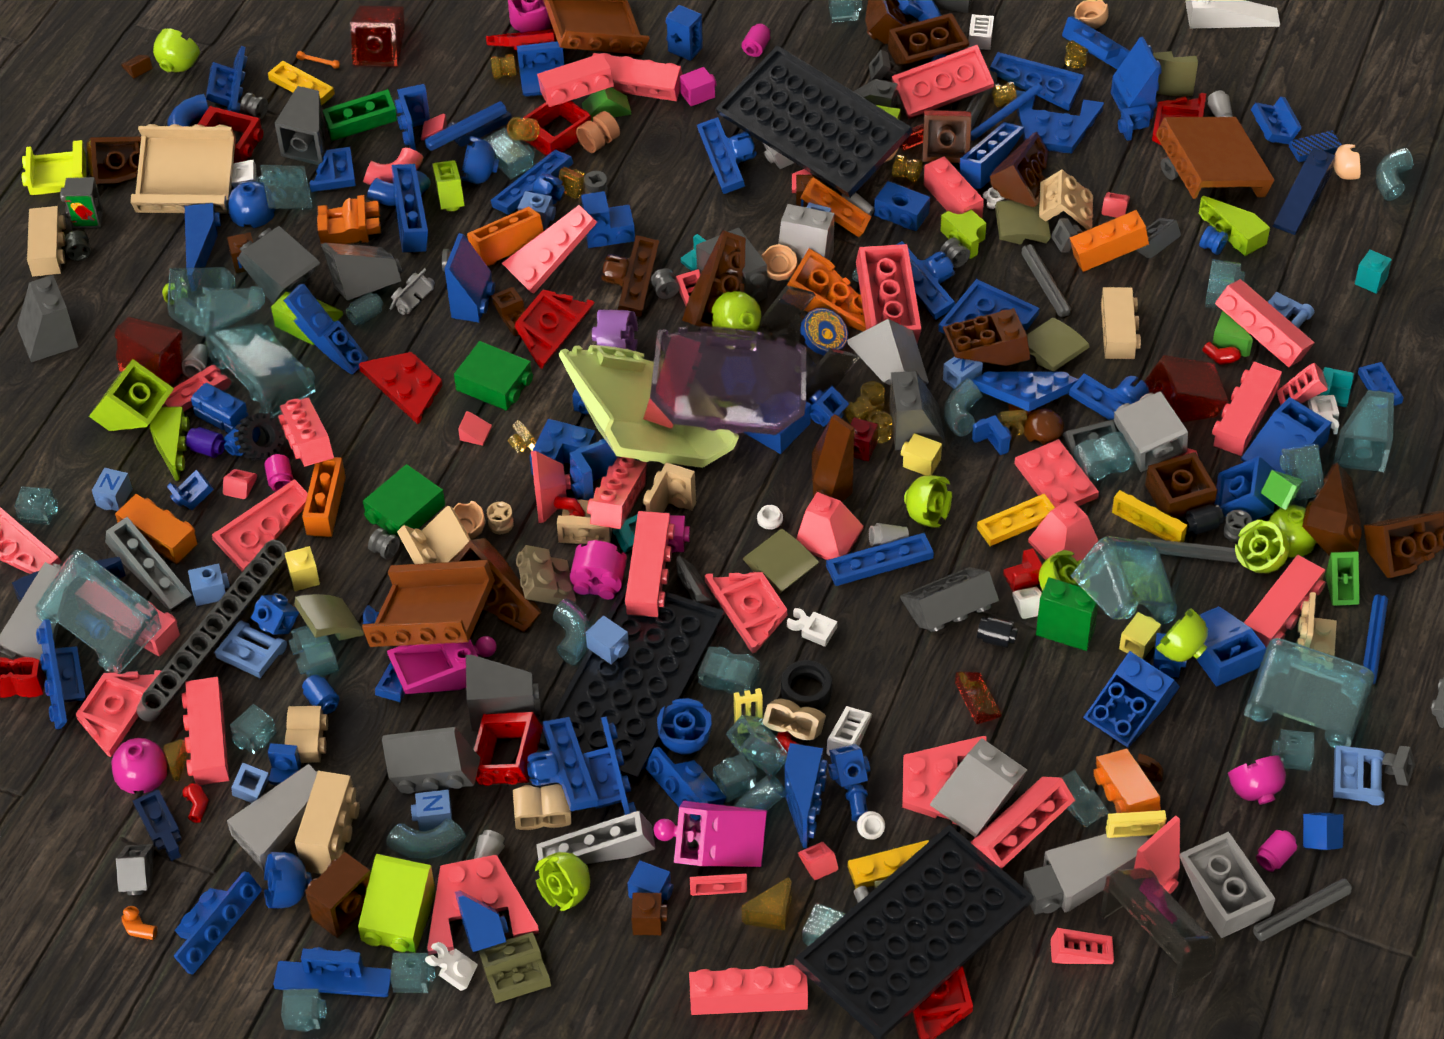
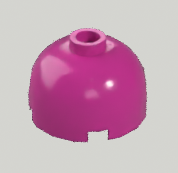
M134 738L122 743L115 751L111 761L112 773L116 784L120 789L128 793L135 794L134 791L142 790L144 793L150 792L159 787L167 776L168 764L164 752L157 743L146 738Z
M1279 755L1255 760L1256 763L1247 766L1246 763L1228 772L1229 780L1235 793L1247 801L1258 800L1259 805L1274 801V794L1281 791L1286 779L1285 767Z

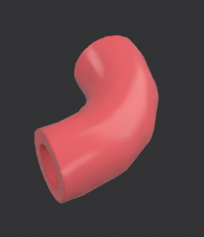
M402 148L399 157L392 163L380 164L371 161L363 182L371 185L376 178L393 183L392 165L415 164L417 171L424 157L413 149Z

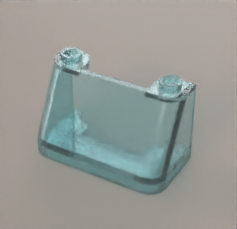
M224 267L169 268L168 313L173 320L199 336H212L259 311L261 306L264 305L265 295L263 289L258 286L233 289L235 287V277Z
M261 323L214 330L205 336L211 364L216 365L219 369L227 367L249 390L250 398L253 401L260 402L261 409L259 413L270 414L271 418L281 412L280 405L286 404L287 401L292 399L301 400L315 392L313 382L315 376L309 367L305 368L274 337L273 332L267 325L264 326Z
M1106 536L1093 546L1071 575L1081 588L1112 619L1130 618L1136 612L1138 604H1143L1154 615L1153 618L1156 622L1162 625L1171 622L1177 615V604L1160 553L1150 542Z
M75 549L67 558L35 606L36 616L42 622L45 619H50V622L53 624L57 622L96 651L99 657L97 662L107 671L112 669L117 674L121 673L162 628L157 610L146 599L78 549Z
M1274 638L1270 640L1264 653L1245 707L1244 716L1250 717L1254 721L1262 722L1269 720L1274 712L1326 730L1325 739L1333 748L1336 745L1351 747L1370 696L1374 674L1370 669L1362 665L1284 639Z

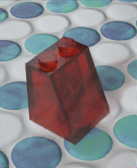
M359 6L350 22L353 66L397 67L405 29L404 7Z
M128 317L117 326L115 331V338L117 339L116 359L118 360V370L120 372L134 359L170 386L183 373L182 330Z
M1163 355L1144 381L1149 388V393L1155 394L1161 391L1181 422L1216 417L1228 402L1214 363Z

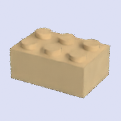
M323 771L317 772L295 839L297 853L305 865L306 872L323 874L330 862L336 858L338 859L345 852L343 850L345 843H349L351 840V824L353 819L358 817L360 804L356 802V788L353 787L351 776Z

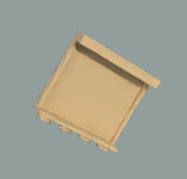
M148 124L147 126L138 127L141 134L137 184L136 193L131 194L130 202L136 213H185V206L213 203L215 212L229 214L228 198L231 194L236 142L232 127L226 125H217L216 127L193 125L188 127L177 124L170 126Z

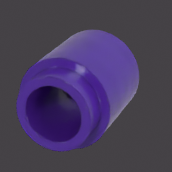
M201 427L191 428L186 436V446L193 452L216 458L223 453L225 440H223V435Z

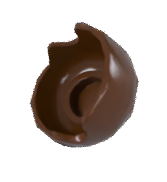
M1039 408L1034 410L1026 419L1023 425V433L1029 442L1037 440L1044 446L1047 443L1058 440L1063 435L1064 422L1055 411Z

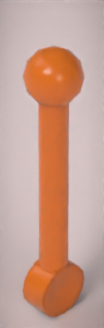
M298 51L296 55L299 60L307 59L331 65L334 69L340 67L338 60H325L306 55L301 51Z

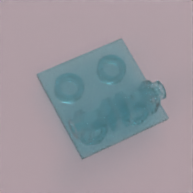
M260 165L262 175L257 177V182L264 185L269 208L313 209L304 166Z

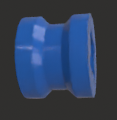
M1208 226L1201 237L1199 246L1203 249L1209 248L1213 254L1219 255L1227 243L1228 234L1223 231L1218 232L1215 227Z

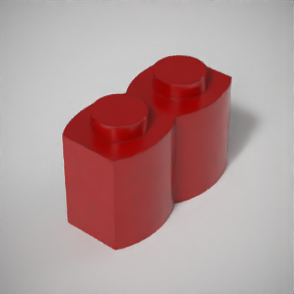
M0 657V698L11 697L16 694L22 697H37L44 693L46 677L41 668L40 660L32 657H21L14 660Z

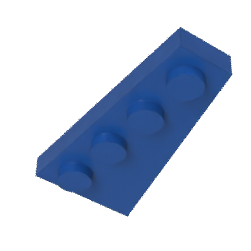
M997 52L990 66V70L992 72L995 71L997 77L1026 91L1036 83H1040L1043 90L1036 96L1067 111L1070 110L1084 80L1083 74Z

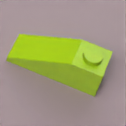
M456 161L432 163L441 210L456 211L460 209V207L464 206V199Z

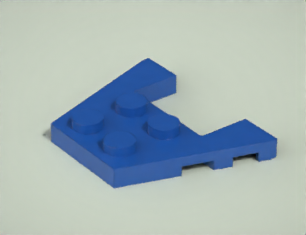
M1015 90L1014 100L1025 91ZM1034 96L1017 109L1021 126L1024 127L1023 139L1025 141L1033 133L1038 132L1047 150L1072 154L1085 136L1086 130L1094 124L1098 114L1103 112L1104 102L1083 100L1080 116L1068 113L1062 114L1046 110H1033Z

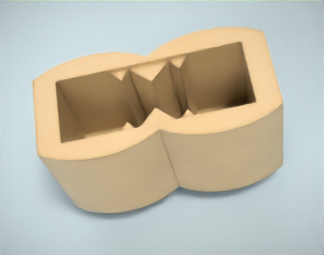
M776 699L767 704L762 723L771 730L778 732L788 731L796 738L813 740L821 734L826 715L812 707L800 708L790 700Z
M289 706L285 745H297L301 763L320 762L321 754H326V738L323 737V730H328V715L323 714L321 706Z
M560 783L549 784L541 788L524 785L513 790L516 829L533 830L543 826L558 828L571 825V811Z

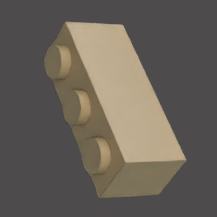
M58 206L29 209L27 261L32 277L61 274V264L65 263L64 250L62 249L65 246V235L62 230L66 229V221L64 215H60Z
M1103 287L1101 314L1105 359H1135L1136 349H1140L1141 336L1136 334V331L1139 330V316L1134 315V312H1137L1138 300L1133 298L1132 288Z

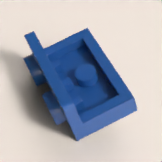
M1280 97L1274 106L1255 102L1251 108L1256 118L1255 120L1262 129L1267 141L1289 144L1301 130V125L1285 97Z

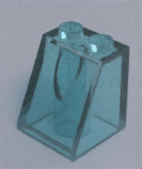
M1367 391L1340 431L1333 464L1339 463L1342 468L1385 472L1393 441L1394 393Z

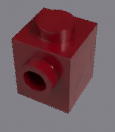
M854 417L851 426L854 427V458L869 462L877 445L878 424Z

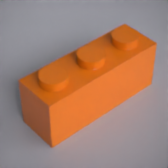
M526 207L469 232L467 236L469 242L484 263L490 266L500 259L512 256L544 232L540 214L532 208Z
M1137 210L1070 237L1073 255L1082 272L1149 245L1146 226Z
M340 457L315 463L302 515L306 535L332 537L346 478L343 460Z
M135 494L115 513L117 522L128 517L154 550L175 564H178L197 545L195 529L190 523L180 521L170 511L162 510L148 498L144 499Z
M1128 749L1096 757L1095 780L1098 785L1103 786L1108 801L1114 803L1117 813L1161 811L1159 794Z

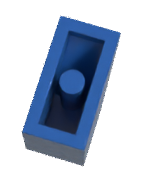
M462 891L455 892L469 946L473 952L506 942L504 933H508L509 930L504 916L499 917L494 908Z

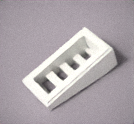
M972 14L968 48L978 45L979 49H991L994 16Z
M846 706L827 740V754L830 756L829 750L852 744L859 746L872 718V713ZM848 719L860 722V724L848 721Z

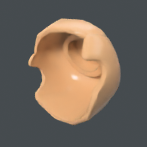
M1103 0L1082 1L1076 7L1074 12L1075 18L1091 28L1097 29L1104 25L1108 19V4H1105Z
M1353 144L1341 145L1335 153L1334 170L1340 178L1345 180L1360 178L1359 153L1351 151L1352 148H1355Z
M781 244L773 245L762 254V258L767 264V276L770 279L776 281L787 280L796 271L797 256L788 246Z
M470 501L468 504L457 503L453 509L468 536L473 540L482 533L485 525L483 509L474 501Z

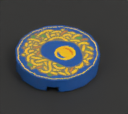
M816 308L810 311L801 322V335H804L806 345L815 353L824 356L836 354L847 342L848 331L846 324L832 310Z

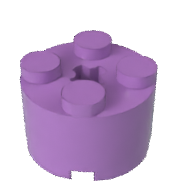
M599 309L597 312V327L592 328V340L597 341V345L636 351L638 339H634V331H638V323L635 312Z

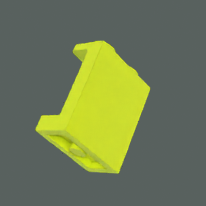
M82 140L73 141L72 152L34 155L32 148L26 147V156H22L23 168L25 172H22L23 186H28L30 195L61 192V188L65 186L66 178L86 177L87 156Z

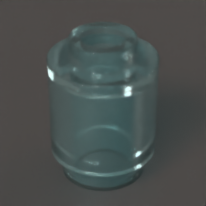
M370 292L350 303L346 309V314L354 325L364 324L382 312L383 302L376 293Z

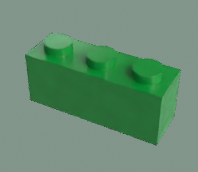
M388 89L322 110L324 123L331 141L397 121L396 108Z

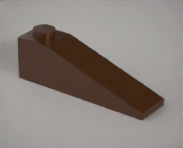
M868 0L865 22L868 29L867 33L872 39H878L883 44H888L890 29L913 23L911 21L907 22L905 19L906 15L899 9L900 4L898 0Z
M1038 132L1033 133L990 175L991 185L999 192L1001 197L1030 207L1037 206L1040 201V182L1045 180L1042 170L1047 167L1048 150Z
M141 136L90 137L86 143L88 168L91 177H95L96 184H118L137 177Z
M722 231L689 297L682 321L716 332L712 326L713 313H711L716 300L726 292H744L742 271L745 267V237Z
M836 414L831 417L812 452L813 497L819 492L843 502L853 493L854 427Z
M1335 463L1323 479V487L1315 492L1316 498L1314 501L1308 503L1302 525L1329 556L1332 552L1357 551L1362 535L1352 478L1339 463Z
M1444 510L1364 525L1367 551L1387 578L1412 573L1418 569V565L1426 560H1431L1435 557L1434 554L1444 548Z
M486 538L469 540L453 562L488 560L495 581L482 610H487L497 615L502 621L523 632H527L541 615V610L533 600L525 599L520 580L503 556Z

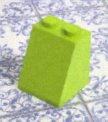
M132 359L115 379L89 417L108 431L147 427L174 388Z
M376 854L358 925L361 941L370 946L382 945L391 947L398 952L410 951L416 953L436 896L431 865Z

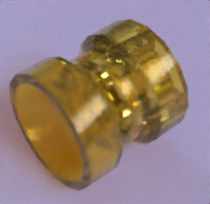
M507 54L502 58L498 56L490 57L494 79H499L504 75L509 77L516 76L513 54Z
M514 117L507 125L509 137L517 141H534L540 131L538 122L533 118Z
M898 154L893 165L892 176L896 178L904 177L909 182L916 183L922 170V160H910L907 156Z

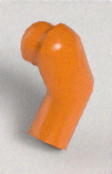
M135 906L126 907L123 910L124 915L122 916V923L126 932L130 936L155 940L158 931L157 926L143 924L138 915V908Z

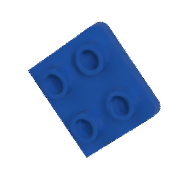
M558 41L517 46L524 96L542 95L537 74L564 65L563 48L559 47Z
M424 84L397 89L398 99L395 100L397 113L401 114L397 116L399 129H404L405 131L402 132L405 146L409 145L410 149L415 151L413 127L423 125L425 121L430 119L427 92Z
M605 439L569 453L571 489L576 499L589 500L594 498L593 481L607 476L608 467L613 466L618 457Z

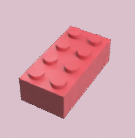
M907 244L859 247L856 267L866 330L890 319L913 330L916 342L918 343L921 323Z

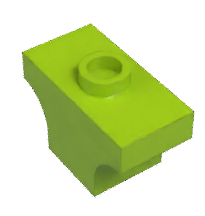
M972 209L963 214L947 211L941 215V232L948 239L958 238L962 246H966L970 250L969 258L971 259L978 255L979 243L985 240L986 222Z

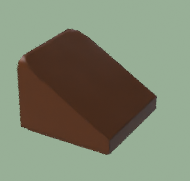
M141 54L121 64L133 79L153 69L150 57Z

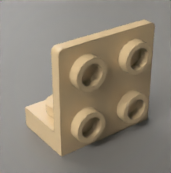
M1060 170L1040 182V218L1046 222L1052 217L1059 215L1062 211H1065L1084 228L1089 230L1092 228L1093 195L1089 189L1084 188L1073 176L1068 175L1064 170Z
M666 462L662 471L656 473L652 489L647 490L644 495L643 504L646 505V512L663 513L668 503L678 508L693 510L696 504L695 471Z
M577 500L585 511V517L569 515L568 510H563L562 516L558 515L557 531L559 543L587 544L588 541L592 540L611 543L612 528L590 524L591 514L587 513L589 500Z
M451 506L445 507L423 530L403 525L397 531L414 564L453 562L469 540H471Z
M1310 592L1308 601H1303L1301 617H1299L1297 632L1300 633V638L1297 640L1296 654L1301 655V666L1332 670L1337 621L1314 618L1316 593Z

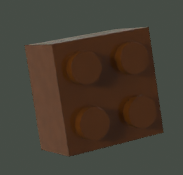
M924 110L922 162H932L945 156L950 163H960V158L970 151L971 112Z
M1196 452L1148 465L1145 486L1159 511L1173 518L1182 519L1188 510L1207 504L1215 505L1217 488Z
M346 852L338 859L332 860L327 870L320 877L313 879L305 890L313 921L338 938L361 915L371 875L370 870Z

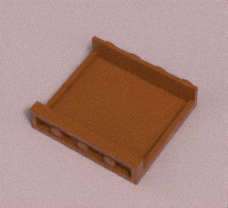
M543 0L560 48L643 55L650 37L640 35L628 0Z
M1164 117L1157 130L1156 136L1193 199L1197 198L1203 187H1251L1257 197H1266L1274 182L1273 176L1236 117Z
M488 560L391 565L388 575L392 582V587L374 624L362 625L369 646L469 642L495 581Z

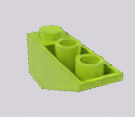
M1207 196L1201 197L1199 208L1201 218L1215 227L1216 231L1227 233L1228 241L1244 256L1267 244L1270 227L1255 213Z
M161 407L150 422V430L154 444L175 481H179L180 471L185 469L183 451H187L185 432H189V417H185L182 407Z

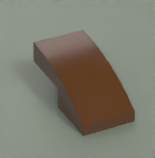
M513 287L491 295V299L513 336H517L519 333L514 326L526 309L523 299Z

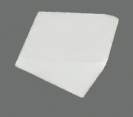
M1038 587L1012 592L1022 619L1038 616L1040 596L1042 594Z

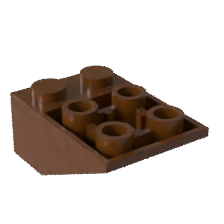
M1014 308L943 326L944 333L955 358L1005 366L1030 360L1027 334Z

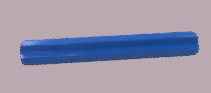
M499 101L426 138L425 145L430 151H433L506 114V106Z
M1375 595L1372 602L1361 681L1364 684L1373 685L1377 679L1388 598L1385 595Z

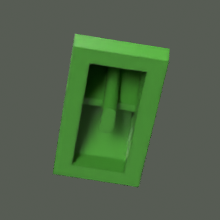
M612 87L592 93L582 103L583 110H586L591 115V121H593L594 116L602 111L610 113L613 117L631 115L627 96Z
M1222 310L1214 331L1212 344L1217 348L1235 347L1240 350L1241 356H1250L1253 338Z
M1271 470L1261 494L1286 510L1293 503L1303 480Z
M1332 552L1325 574L1331 603L1333 606L1358 605L1359 552Z

